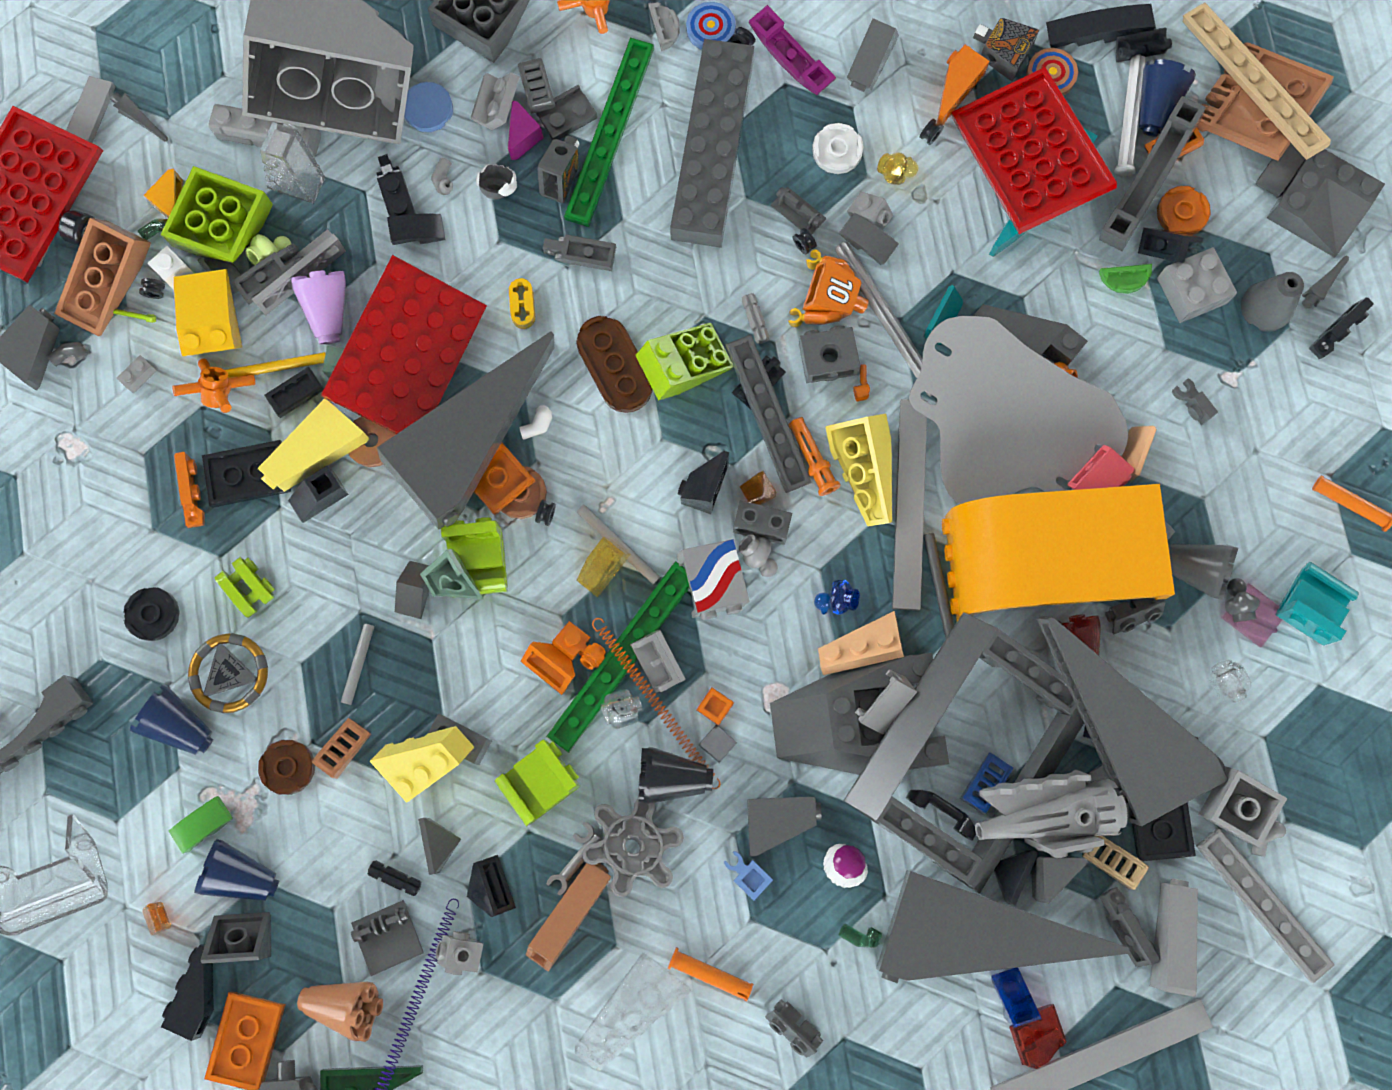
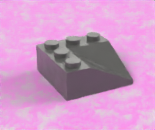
M434 0L428 7V12L433 26L494 63L509 44L530 0Z
M1324 149L1303 161L1270 211L1267 219L1335 258L1371 208L1385 183Z

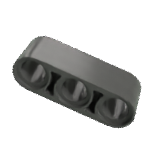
M1290 143L1279 161L1271 159L1255 184L1279 197L1305 158Z

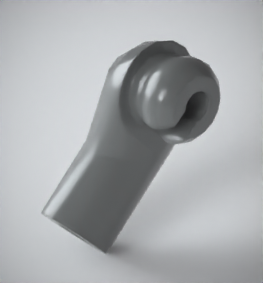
M80 342L64 343L49 354L47 358L57 367L72 355L76 360L81 361L88 355V351Z

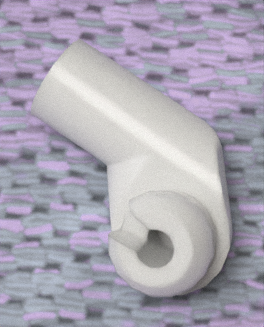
M541 405L537 407L533 422L519 427L523 440L547 431L552 420V412L547 406Z

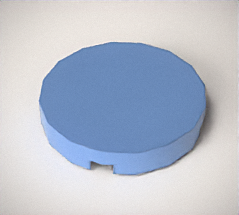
M422 82L414 85L408 90L404 115L406 122L421 132H434L443 128L448 119L450 120L453 115V103L449 93L443 86L434 82Z

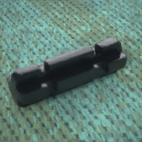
M374 860L368 868V876L374 879L381 878V882L398 890L405 889V893L411 896H416L421 888L422 882L414 877L409 879L407 874L390 866L385 868L384 864L377 860Z

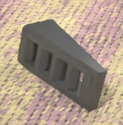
M537 58L519 63L518 69L531 114L555 108L554 98L542 59ZM547 96V98L533 101V99Z

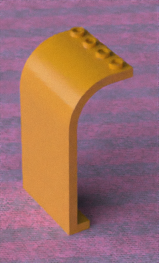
M1160 484L994 496L957 505L948 511L945 519H942V533L947 535L948 545L944 547L945 560L950 561L951 569L947 573V582L949 588H953L954 598L950 599V609L952 615H956V621L959 620L962 613L974 616L984 612L1018 607L1153 597L1157 600L1167 599L1175 595Z

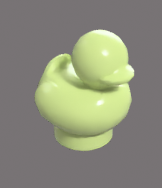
M257 234L251 239L250 247L245 252L250 262L256 265L274 252L277 253L291 245V241L285 236H279L272 242L264 235Z

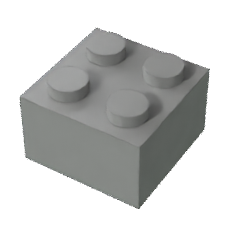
M1214 247L1185 258L1184 263L1176 262L1166 266L1157 277L1179 323L1226 305L1237 294Z
M1225 766L1224 773L1228 781L1212 789L1198 815L1241 840L1260 848L1287 798L1243 772Z

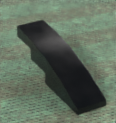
M1151 3L1099 9L1046 22L1051 48H1059L1076 42L1079 47L1103 39L1106 44L1116 41V36L1156 29Z

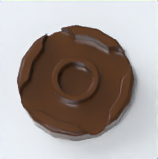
M280 740L272 743L259 760L258 774L261 782L270 791L279 795H292L302 791L311 782L315 773V765L312 763L314 759L312 752L304 744L295 740Z

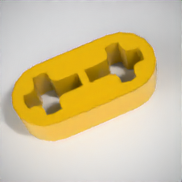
M518 278L512 281L509 286L510 314L516 327L527 329L535 322L534 292L528 280ZM521 286L525 289L523 293L524 300H520L517 293ZM520 307H524L526 314L530 315L525 317V321H521L519 317H516L521 315Z

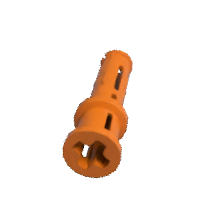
M799 417L792 420L788 426L809 465L808 474L814 478L819 488V496H825L840 488L841 484L835 480L830 470V462L823 459L804 422V418ZM802 435H804L812 452H809ZM822 475L825 476V478H826V480H827L826 483H825V481H824Z

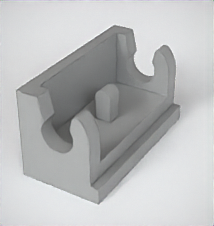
M656 630L630 644L655 693L665 691L686 680L660 630Z
M890 669L886 673L887 676L891 677L889 685L878 696L868 711L861 708L855 711L860 716L858 720L863 725L881 734H884L917 693L905 676Z

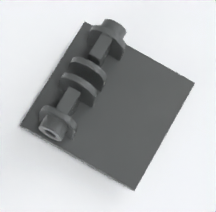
M404 900L351 923L353 931H351L352 939L354 942L358 941L371 976L424 953Z

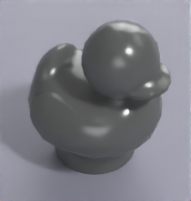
M1234 578L1230 580L1227 590L1233 598L1226 601L1225 609L1233 616L1234 623L1257 619L1255 611L1260 606L1259 599L1246 592L1247 586L1242 579Z

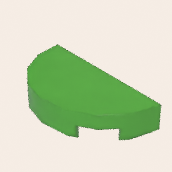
M1152 264L1101 268L1099 275L1102 282L1109 289L1117 293L1129 294L1138 291L1147 283L1152 274Z

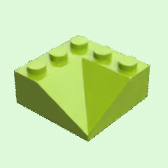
M193 166L161 235L172 247L193 255L235 262L251 242V239L263 227L273 203L262 190Z

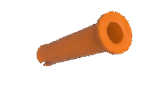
M1322 475L1314 483L1313 491H1317L1381 526L1382 531L1386 532L1392 526V513L1372 504Z
M676 947L667 969L670 970L672 967L742 998L744 1001L748 1000L754 985L753 983L746 982L678 951L679 948Z

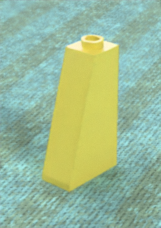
M324 398L258 467L264 474L261 479L273 490L278 486L285 492L320 469L365 444L369 437Z

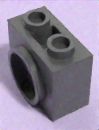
M835 326L830 331L819 332V330H810L805 332L804 335H800L799 348L806 384L819 381H834L838 378L858 375L860 362L853 327ZM832 354L836 357V360L828 362L823 356Z

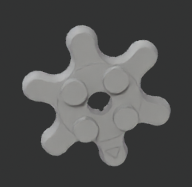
M637 799L633 812L627 816L617 814L613 807L608 804L599 805L594 812V817L604 828L605 835L599 843L588 844L583 849L582 857L590 865L604 862L612 866L615 875L611 888L613 893L619 897L627 896L631 892L633 882L638 876L649 877L660 888H665L672 882V872L664 865L662 854L668 848L680 846L684 837L682 831L677 827L661 829L654 825L652 821V814L655 810L654 803L645 804L644 802H638ZM632 839L638 842L639 852H627L626 841Z

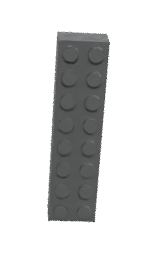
M704 39L670 226L671 240L722 248L754 62V46Z

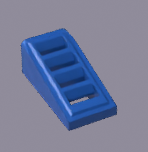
M989 752L960 799L980 813L987 814L992 805L986 800L984 802L972 793L974 790L980 793L979 790L983 789L978 786L980 781L988 787H995L999 783H1005L1013 767ZM990 763H993L1002 769L1003 773L1000 775L988 766ZM987 772L998 780L996 784L983 776L984 773Z

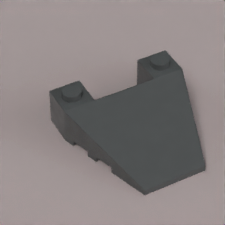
M983 304L973 315L990 317L997 320L1024 345L1041 356L1043 354L1046 355L1054 363L1062 362L1068 366L1088 342V340L1067 324Z

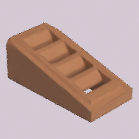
M348 718L312 760V763L330 777L338 779L371 733L351 718ZM348 729L360 736L357 741L346 733ZM341 738H343L348 743H350L352 747L348 749L339 741L341 740ZM335 747L345 754L342 758L332 752ZM327 757L337 763L335 767L325 761Z

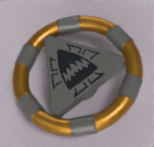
M235 633L217 635L205 641L195 651L188 669V682L194 697L207 709L220 713H233L250 706L263 692L268 678V665L261 648L250 638ZM229 643L248 649L255 659L258 671L257 677L223 644ZM217 647L205 690L203 691L198 675L200 664ZM255 682L254 687L242 699L235 702L226 703L212 700L208 697Z

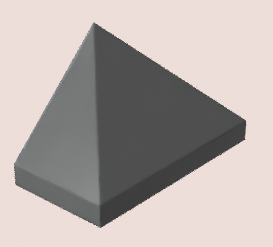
M420 818L418 820L429 875L441 872L461 838L430 818Z

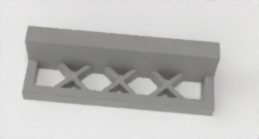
M327 229L299 251L297 255L284 263V265H287L296 258L304 256V258L252 298L253 302L265 316L294 293L291 278L297 276H307V278H310V272L325 269L346 252L339 239Z

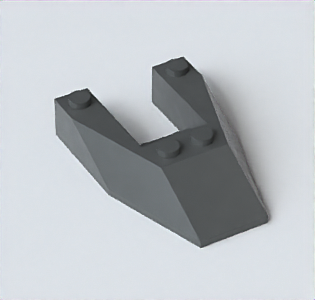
M933 654L904 656L832 673L771 702L770 710L777 758L860 775L885 736V732L881 734L863 725L858 720L860 716L855 711L858 708L868 711L880 695L879 690H884L890 683L891 677L886 675L889 669L905 676L912 686H916L931 664ZM945 736L928 738L909 770L948 765L949 759Z

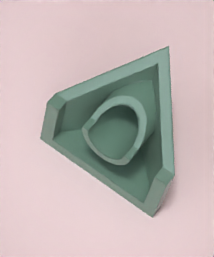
M452 549L446 550L420 573L433 597L447 596L484 599L458 553Z

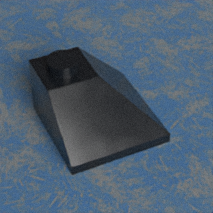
M721 452L692 471L687 481L682 480L678 490V495L681 496V504L708 514L712 513L729 466V452Z

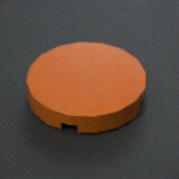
M1177 186L1169 189L1160 199L1157 206V218L1161 226L1165 230L1188 235L1199 233L1205 227L1211 215L1210 204L1206 196L1202 192L1198 193L1194 190L1195 188L1190 186Z

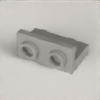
M510 72L498 79L486 73L479 88L471 119L490 130H494L506 123L519 76Z

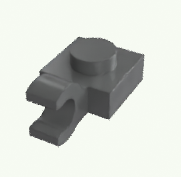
M1188 378L1183 382L1187 392L1181 391L1178 386L1172 390L1175 398L1187 401L1185 405L1188 407L1190 416L1201 425L1218 413L1202 391L1200 393L1197 391L1191 379Z

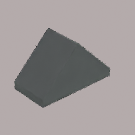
M413 561L408 562L396 582L395 613L422 619L429 589L420 573L429 565Z

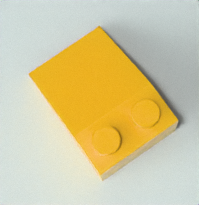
M227 269L173 277L176 331L181 355L189 356L242 348Z

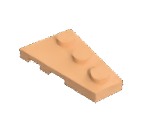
M895 611L818 648L823 675L904 657Z

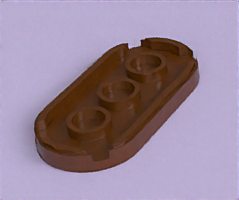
M607 316L590 318L581 326L576 344L578 352L603 400L609 407L618 412L629 413L641 409L649 401L653 389L635 356L638 351L627 330L620 321L614 318H607Z

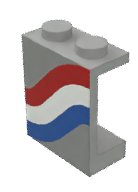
M734 539L683 549L677 555L679 566H685L695 609L691 612L692 618L701 616V620H708L717 617L718 612L727 611V615L743 611L742 607L750 602Z

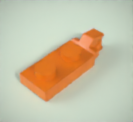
M185 452L175 453L174 459L180 501L184 510L186 527L204 526L205 513L197 505V501L201 500V493L198 484H194L193 475H197L196 462Z

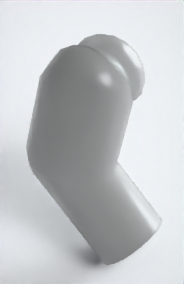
M440 158L431 176L434 187L442 195L450 194L453 189V183L447 177L452 163L445 158Z
M1275 820L1262 846L1259 848L1252 845L1251 854L1265 857L1268 842L1278 837H1284L1286 834L1285 826Z

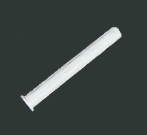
M1140 54L1132 57L1130 61L1118 166L1114 169L1115 174L1124 177L1132 176L1136 172L1134 157L1141 107L1143 68L1146 63L1145 56Z

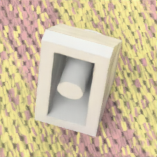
M168 246L148 262L150 267L173 290V277L194 274Z

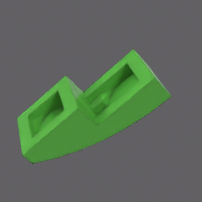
M216 796L186 816L168 832L182 854L191 851L208 836L217 833L233 817L221 798Z

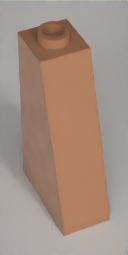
M600 863L596 865L585 864L528 945L526 956L548 972L608 885L611 876L608 874L609 870Z

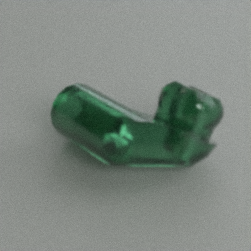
M154 219L137 231L143 239L148 240L163 230L168 219Z
M845 923L839 931V936L856 947L875 948L880 944L879 940L882 938V933L870 927L865 935Z

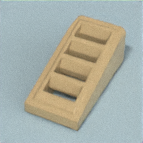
M1096 836L1103 839L1106 846L1099 859L1095 858L1094 855L1100 846L1094 847L1092 852L1083 853L1082 857L1126 888L1135 890L1149 869V866L1107 838ZM1112 851L1116 854L1109 865H1106L1105 861ZM1121 859H1125L1126 861L1120 871H1115ZM1133 865L1136 868L1128 879L1125 876Z

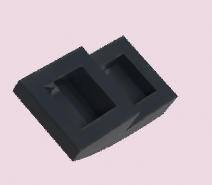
M408 214L387 217L392 245L414 241L426 244L446 240L441 214Z

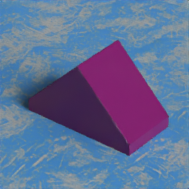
M512 101L508 151L511 160H517L542 140L543 134L541 126L517 101Z

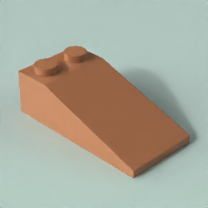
M90 218L54 314L97 336H101L114 315V309L119 307L140 271L151 242L107 220Z

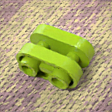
M240 556L231 563L236 571L229 575L222 570L214 579L239 611L249 618L257 612L253 604L259 599L264 604H267L274 598L272 592L275 588L265 577L261 580L256 573L259 570L249 557L244 560ZM242 579L252 590L247 595L237 585Z

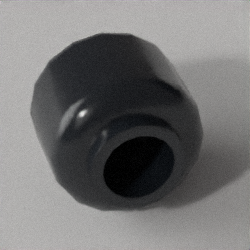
M70 210L64 213L60 218L58 226L60 236L64 241L80 246L89 219L94 217L77 210Z

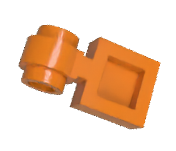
M570 621L552 641V645L571 660H574L578 654L581 655L580 662L590 670L598 668L605 659V649L598 643L587 646L591 637Z

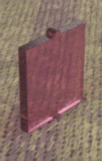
M1248 583L1246 585V592L1256 596L1260 601V606L1255 611L1257 619L1234 623L1233 616L1227 611L1221 618L1258 647H1262L1270 635L1277 632V626L1282 619L1275 615L1279 606Z

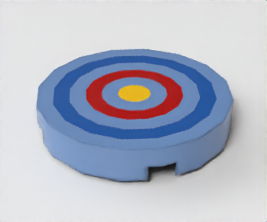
M713 1L701 3L688 14L686 21L687 37L700 50H702L704 39L731 42L730 38L735 34L736 30L735 16L728 7L721 3Z

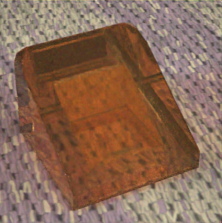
M764 471L759 472L739 486L749 503L762 505L776 497V491Z
M162 902L150 903L143 908L142 912L151 936L170 929L171 925Z

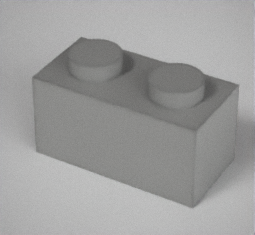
M139 355L116 378L128 390L134 393L157 370Z

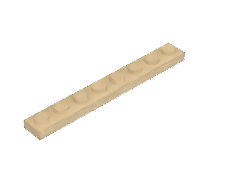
M1205 2L1183 15L1182 22L1306 160L1330 146L1331 139Z

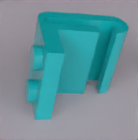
M1308 562L1291 585L1277 608L1275 615L1325 646L1342 640L1346 630L1340 626L1350 611L1346 607L1350 600L1355 601L1358 598L1359 592L1314 563Z

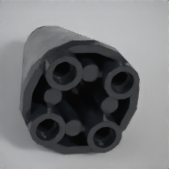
M654 747L642 748L638 802L651 804L712 791L713 769L707 768V765Z

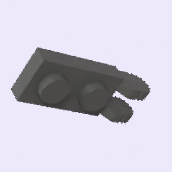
M291 244L277 253L274 252L232 281L248 305L253 302L252 298L304 258V256L298 257L284 265V261H288L297 255L299 250L295 244Z

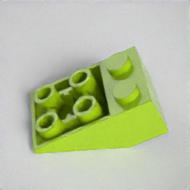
M711 322L647 340L635 355L658 400L679 395L734 368Z

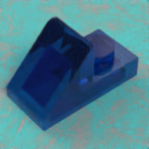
M1018 967L991 975L993 986L1003 1006L1004 1018L1013 1028L1041 1019V1015Z

